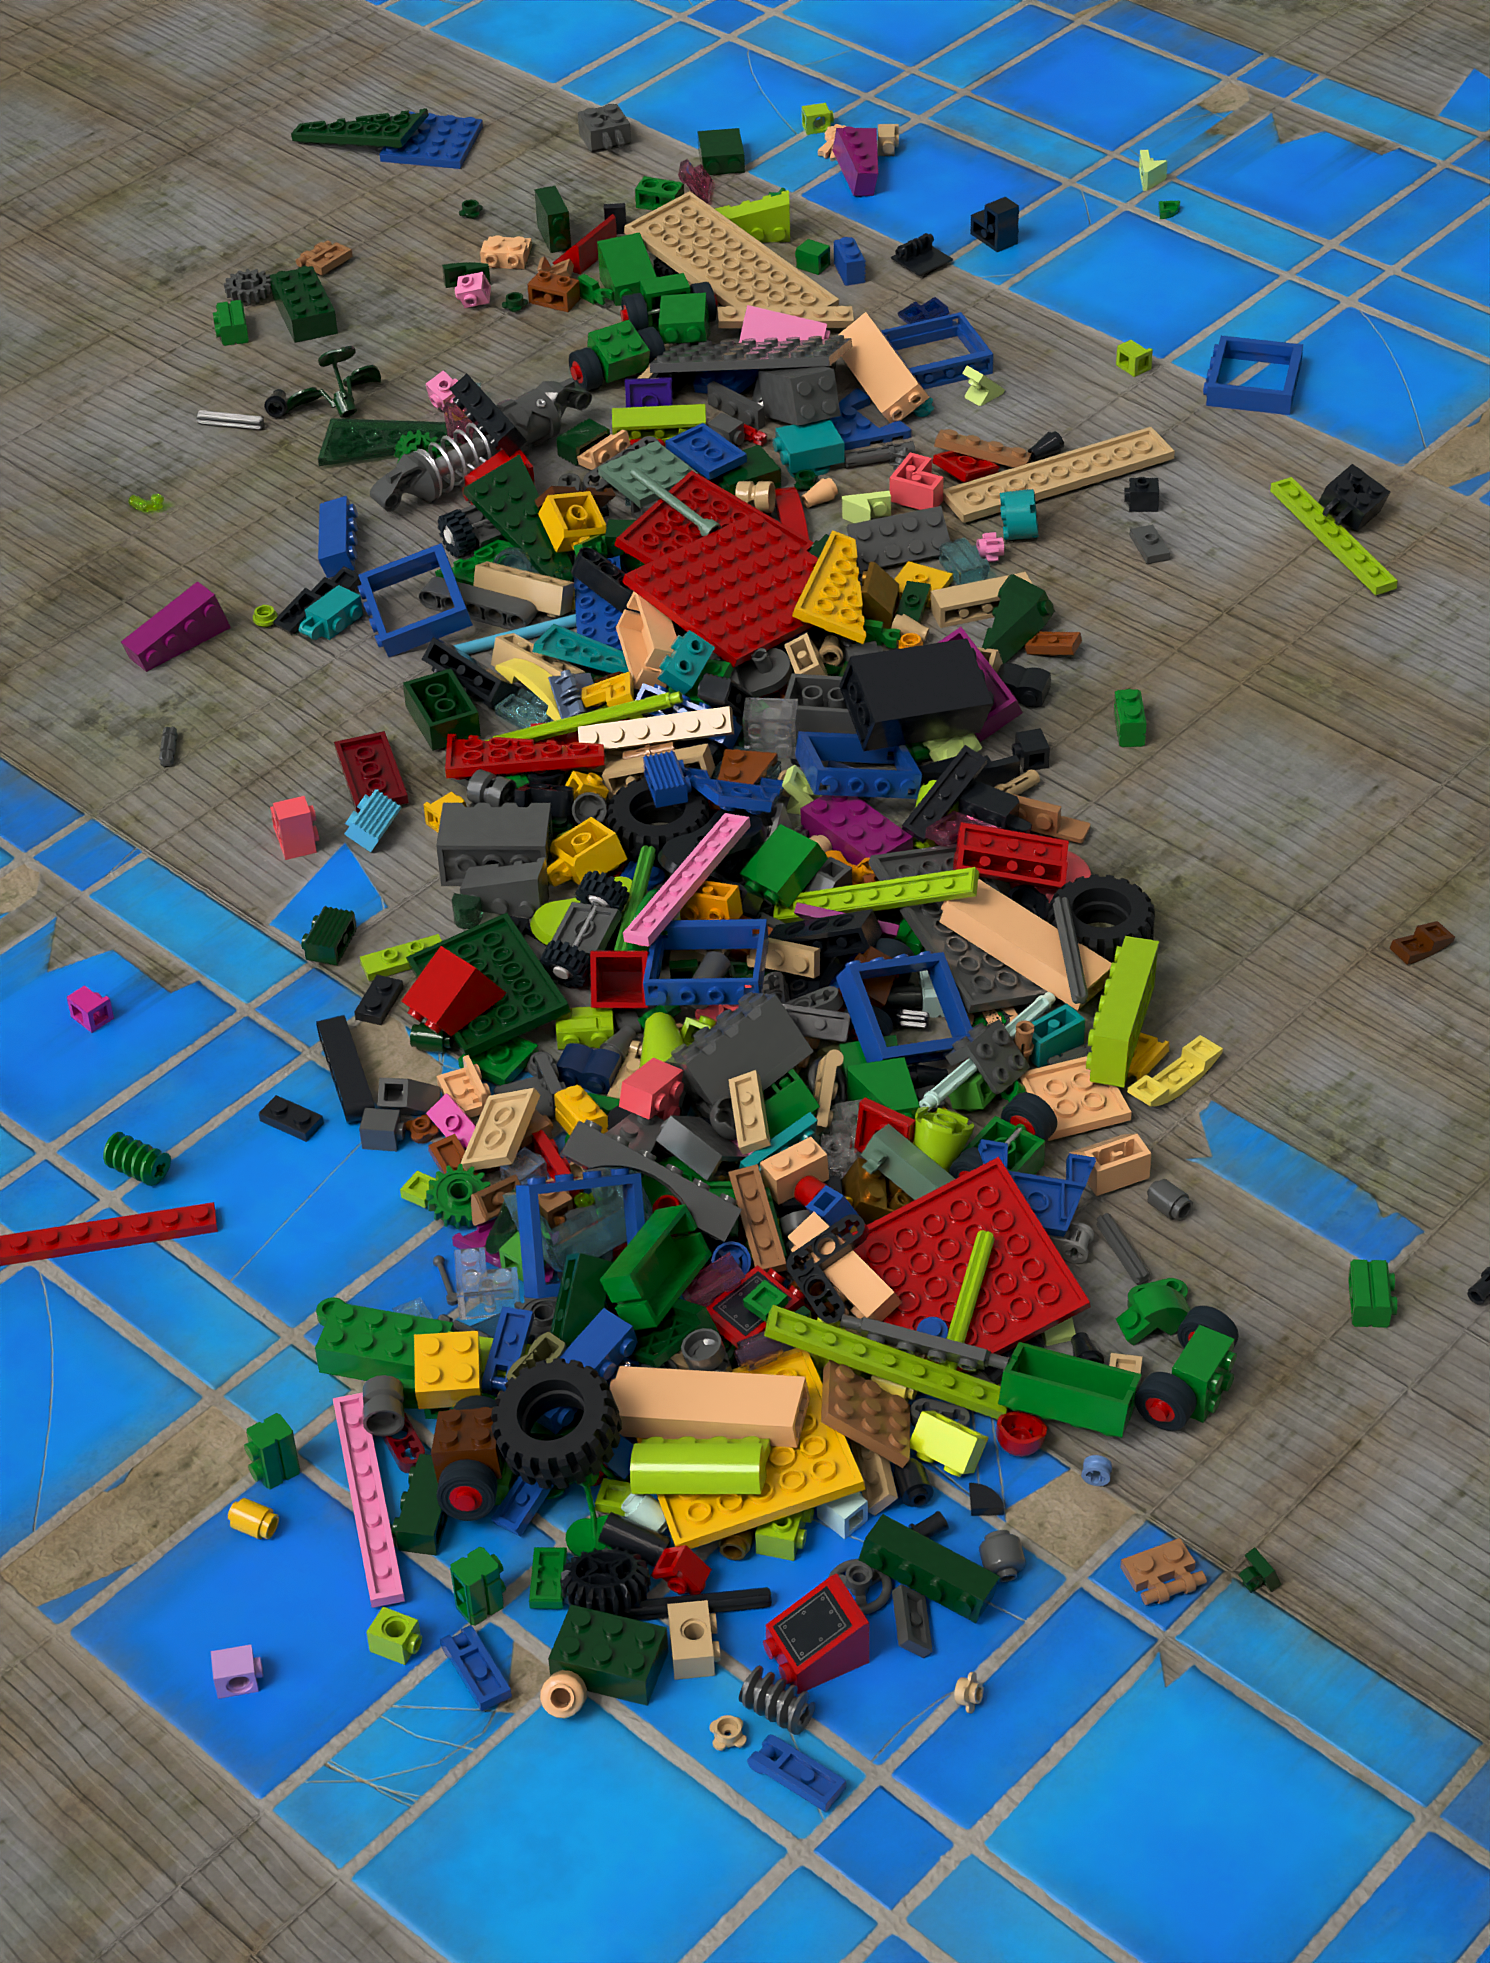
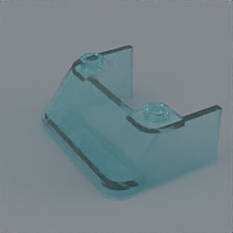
M604 1167L606 1171L601 1175H611L610 1169L618 1167ZM629 1170V1173H637V1171ZM622 1185L592 1188V1194L597 1204L552 1230L547 1220L540 1214L543 1259L553 1269L563 1273L568 1254L580 1252L598 1258L627 1241ZM642 1185L646 1223L652 1215V1206ZM516 1192L505 1193L502 1196L519 1232Z

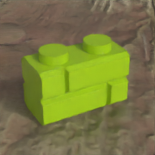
M575 1007L570 1008V1013L556 1019L558 1050H564L566 1045L570 1043L600 1049L601 1044L614 1035L612 1008Z

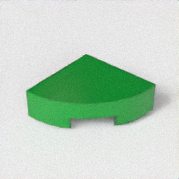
M1159 201L1160 219L1175 216L1180 210V201Z

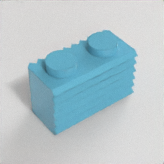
M375 790L370 797L365 794L357 806L360 812L353 811L345 822L349 828L344 835L369 852L374 849L402 808L401 805H397L392 799H388V796H384L379 790Z

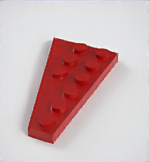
M448 734L446 779L462 780L472 777L479 769L495 775H516L520 772L543 773L546 770L555 769L568 771L579 767L594 769L605 765L604 744L572 742L567 746H560L557 744V741L547 740L546 745L534 744V739L494 737L489 741H482L479 739V736L469 735L468 740L457 739L456 734Z

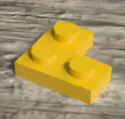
M630 671L583 687L582 701L585 708L589 706L597 707L605 702L608 707L634 701V680Z

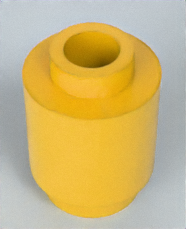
M242 1498L239 1502H234L230 1507L228 1520H230V1527L260 1540L262 1537L270 1539L278 1526L279 1515L275 1514L273 1509L247 1498Z

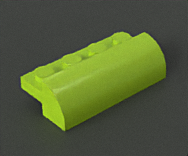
M658 1436L642 1439L641 1443H634L630 1462L632 1494H761L767 1478L765 1466L771 1452L770 1439H759L756 1436H748L743 1439H727L723 1436H716L711 1439H695L691 1436L679 1439H663Z

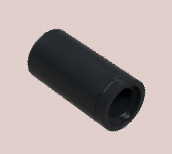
M610 1512L598 1542L613 1549L620 1547L622 1551L632 1550L633 1554L641 1555L642 1560L655 1567L664 1549L669 1548L672 1538L614 1512Z

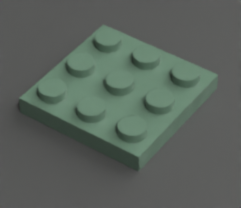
M657 441L598 467L599 476L640 508L660 499V497L630 475L631 468H638L667 491L674 487L691 470L698 474V472Z

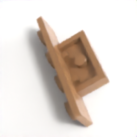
M1015 795L1019 799V818L1031 822V831L1083 843L1090 830V823L1061 816V806Z

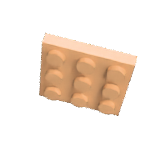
M1087 1056L1028 1070L1017 1079L1018 1082L1025 1086L1027 1093L1039 1096L1053 1109L1057 1117V1128L1048 1141L1131 1120L1132 1112L1117 1086L1090 1082V1070L1086 1069Z

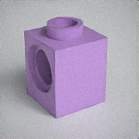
M251 1644L211 1651L213 1680L218 1699L259 1692L257 1678L263 1677L261 1657L254 1658Z

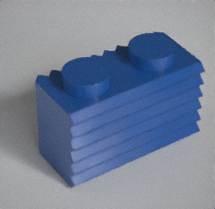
M843 237L835 240L834 265L844 285L864 283L866 281V261L855 239Z
M667 751L660 754L656 753L654 756L651 754L649 757L645 755L643 757L644 775L656 808L688 802V793L692 789L689 776L684 777L685 767L683 760H677L674 751L670 753Z

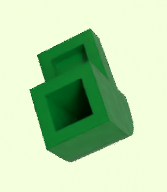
M1155 1285L1142 1289L1132 1295L1136 1303L1118 1316L1116 1321L1127 1342L1134 1346L1157 1327L1172 1336L1178 1331L1180 1324L1191 1309L1181 1293L1166 1285Z

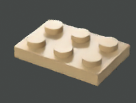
M535 1088L488 1096L460 1163L466 1171L471 1166L474 1167V1170L513 1164L540 1098V1094Z

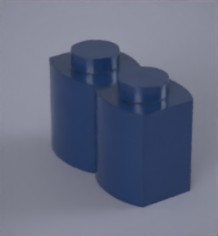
M577 1043L567 1044L556 1064L559 1073L558 1081L564 1082L567 1088L580 1085L582 1088L595 1094H608L622 1066L621 1055L607 1049H592Z

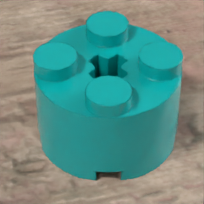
M1034 489L1000 493L1004 541L1039 537Z

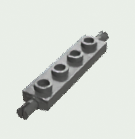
M843 1314L840 1327L856 1330L858 1333H861L862 1337L881 1344L895 1346L896 1349L912 1355L915 1352L925 1354L929 1360L945 1363L946 1360L958 1363V1367L968 1371H976L977 1368L985 1370V1367L988 1366L1004 1370L1009 1362V1357L993 1354L984 1348L866 1317L860 1319Z

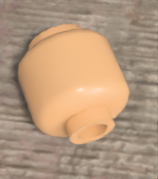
M564 1670L553 1673L544 1682L540 1693L542 1706L547 1713L556 1718L565 1719L574 1716L583 1707L587 1698V1688L583 1679L572 1671Z

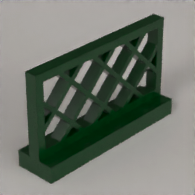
M678 1299L657 1327L634 1330L638 1343L633 1353L626 1358L658 1368L681 1350L683 1340L688 1334L702 1328L712 1329L717 1333L719 1331L705 1306Z

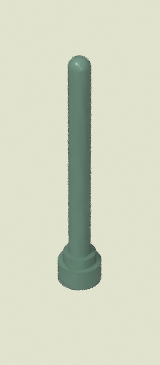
M636 467L631 468L630 475L698 526L701 536L704 537L721 528V525L715 520L702 518Z

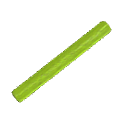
M980 1230L977 1233L946 1339L961 1343L965 1342L994 1243V1235L989 1231ZM948 1360L945 1363H939L949 1369L957 1370L958 1363Z

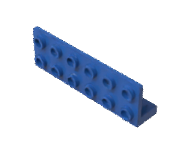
M620 556L606 558L623 572L627 573ZM574 577L577 633L623 651L616 630V626L623 613Z

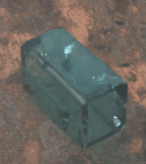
M965 537L954 540L953 543L950 541L941 544L939 563L947 572L953 573V580L957 585L988 579V573L990 572L988 560L986 558L982 559L977 547L971 545Z

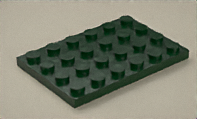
M508 913L406 957L409 967L416 978H418L437 950L442 946L477 968L506 992L501 1000L452 1035L465 1056L469 1055V1057L478 1055L483 1051L505 1043L512 1038L571 1012L568 1002Z

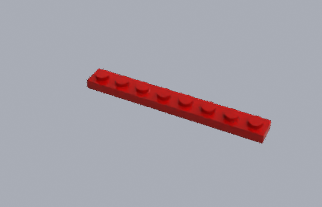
M214 1202L1 1235L0 1266L218 1232Z

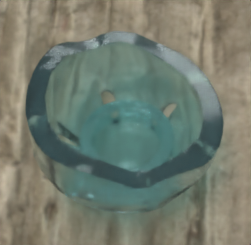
M506 548L493 560V563L504 564L505 566L529 572L532 571L531 558L520 548Z

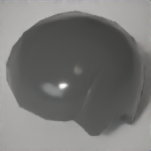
M724 1096L713 1103L710 1112V1122L720 1137L734 1141L737 1140L732 1100L731 1096Z

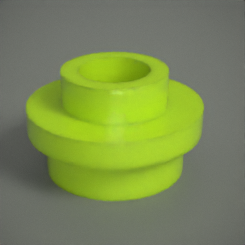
M270 605L258 606L254 610L253 622L261 627H269L278 617L277 612Z

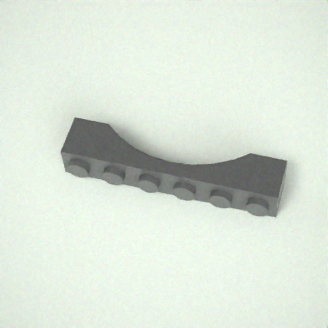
M586 1119L585 1123L577 1122L560 1156L585 1170L601 1167L629 1168V1170L637 1171L653 1178L665 1186L682 1205L686 1204L697 1225V1231L719 1243L726 1241L742 1210L736 1206L737 1200L724 1193H721L719 1197L709 1192L711 1187L696 1178L693 1182L682 1177L684 1172L671 1164H667L664 1167L656 1163L657 1157L643 1149H640L639 1153L628 1147L630 1142L616 1134H613L612 1138L601 1133L602 1127L588 1119Z

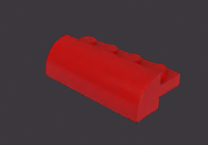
M961 822L956 852L954 854L953 870L976 867L981 878L1058 891L1066 884L1069 841Z

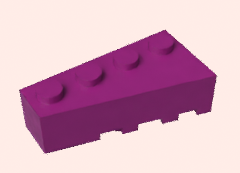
M850 126L836 128L832 151L853 196H874L878 177L877 128H853Z
M197 581L123 639L121 643L128 657L147 672L230 629L231 626L215 594Z

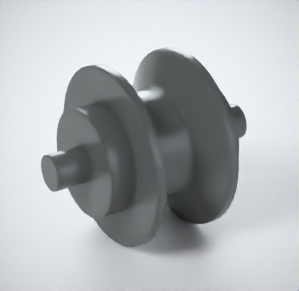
M903 447L902 451L898 450L897 453H892L896 457L895 462L889 463V465L894 466L893 470H896L908 456V448Z

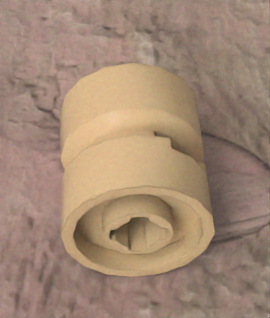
M739 481L737 483L736 497L763 513H772L774 511L776 494L772 481H759L756 485L753 481Z

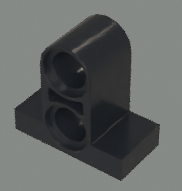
M534 779L515 790L514 803L518 807H528L531 803H551L552 817L573 816L574 788L545 784V780Z

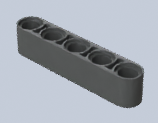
M441 577L431 578L418 595L421 604L429 609L444 612L455 607L445 579ZM457 582L471 620L508 630H515L528 626L537 615L535 605L528 600Z

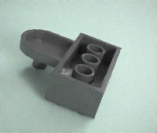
M758 648L751 655L752 659L733 667L729 677L752 693L753 699L773 693L785 686L791 678L793 667L788 655L784 651L777 648H771L767 651L764 648ZM714 652L709 657L711 660L726 662ZM750 708L745 718L735 716L737 717L736 722L738 724L752 719Z

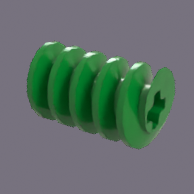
M123 1132L114 1133L108 1139L103 1152L104 1163L109 1168H114L118 1172L124 1173L128 1177H133L135 1180L141 1181L148 1186L156 1185L163 1180L171 1165V1156L168 1153H162L158 1148L152 1149L151 1145L143 1144L141 1140H134L130 1135L125 1136Z

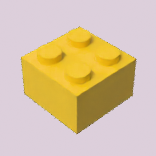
M478 1331L414 1335L415 1394L419 1409L454 1407L463 1398L474 1395L482 1396L481 1345Z

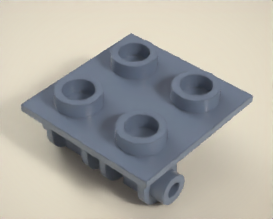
M564 670L560 673L561 676L548 677L561 719L595 711L601 707L600 705L585 708L582 701V688L594 684L590 673L573 674L570 670Z

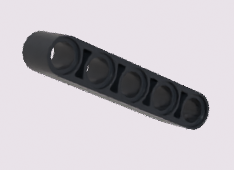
M345 1015L316 1021L319 1039L347 1124L361 1121L365 1108H375Z

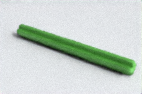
M645 845L641 848L629 892L630 896L626 903L614 951H627L628 943L624 942L623 932L633 921L636 910L645 897L656 856L653 846L648 847Z

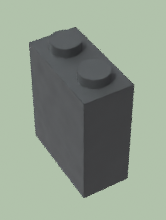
M670 1115L662 1123L660 1134L656 1139L658 1143L706 1181H730L728 1172L739 1169L740 1161L749 1156L748 1154L743 1155L739 1147L732 1141L720 1137L713 1127L701 1117Z

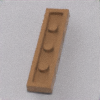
M941 429L934 444V447L1014 468L1029 464L1032 453L1026 452L1025 449L1020 447H1006L997 441H983L977 436L960 435L951 429Z
M758 1164L728 1172L735 1199L738 1201L737 1206L742 1209L740 1216L754 1266L758 1265L766 1272L770 1268L776 1272L788 1270Z

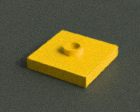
M908 561L894 579L900 584L899 599L902 597L907 581L931 584L932 590L947 588L951 584L953 573ZM930 593V596H929V599H928V602H927V605H926L927 607H930V608H931V593Z

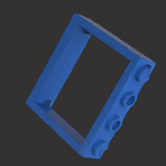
M962 312L881 330L895 351L958 336L970 352L968 355L909 368L924 390L970 379L962 374L966 366L983 375L993 374V353Z
M1221 335L1219 344L1214 345L1210 369L1207 371V378L1204 383L1203 395H1207L1206 406L1290 415L1302 364L1304 344ZM1230 358L1289 365L1284 390L1219 384L1218 379L1223 359Z
M442 543L359 574L362 585L357 587L362 599H367L363 604L368 616H373V618L369 619L373 632L379 633L375 635L376 642L379 648L384 646L388 658L431 642L433 637L439 639L473 626ZM440 567L455 607L387 633L373 592Z
M798 731L795 757L814 795L917 799L922 773L906 745L863 751L857 734ZM888 752H893V756H887ZM821 761L894 764L897 770L824 767ZM820 783L827 785V789H819Z
M767 919L671 920L663 930L668 931V935L660 933L649 947L643 980L646 1006L739 1005L738 1000L747 993H762L769 945ZM753 929H760L759 934H753ZM757 949L753 978L659 979L664 950ZM745 985H752V987L745 988Z
M925 951L916 956L901 954L893 959L886 960L884 957H878L861 963L860 960H855L845 965L846 968L836 976L867 1063L905 1057L907 1065L946 1060L945 1056L954 1050L952 1044L964 1036H970L968 1031L972 1029L944 952L931 953V951ZM927 970L952 1038L887 1047L862 979Z
M629 1168L610 1169L611 1175L602 1176L601 1171L583 1172V1178L574 1179L573 1174L555 1175V1181L546 1182L545 1177H533L527 1179L528 1184L516 1185L525 1298L558 1296L561 1280L545 1282L538 1194L622 1185L628 1245L645 1224L641 1173H629Z

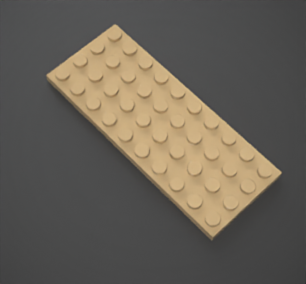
M690 191L624 226V233L626 235L640 233L644 245L649 252L679 274L684 273L686 279L691 283L709 282L713 293L716 295L717 302L724 307H747V305L755 307L839 306V299Z

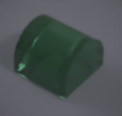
M454 893L452 909L455 925L461 929H471L479 925L483 918L481 897Z

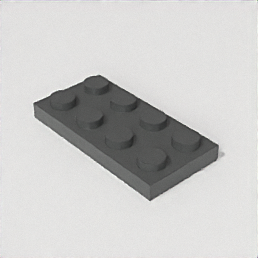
M941 506L848 524L846 527L848 536L856 539V565L859 567V571L862 572L868 570L870 562H875L884 569L904 565L908 561L914 563L952 555L953 553Z

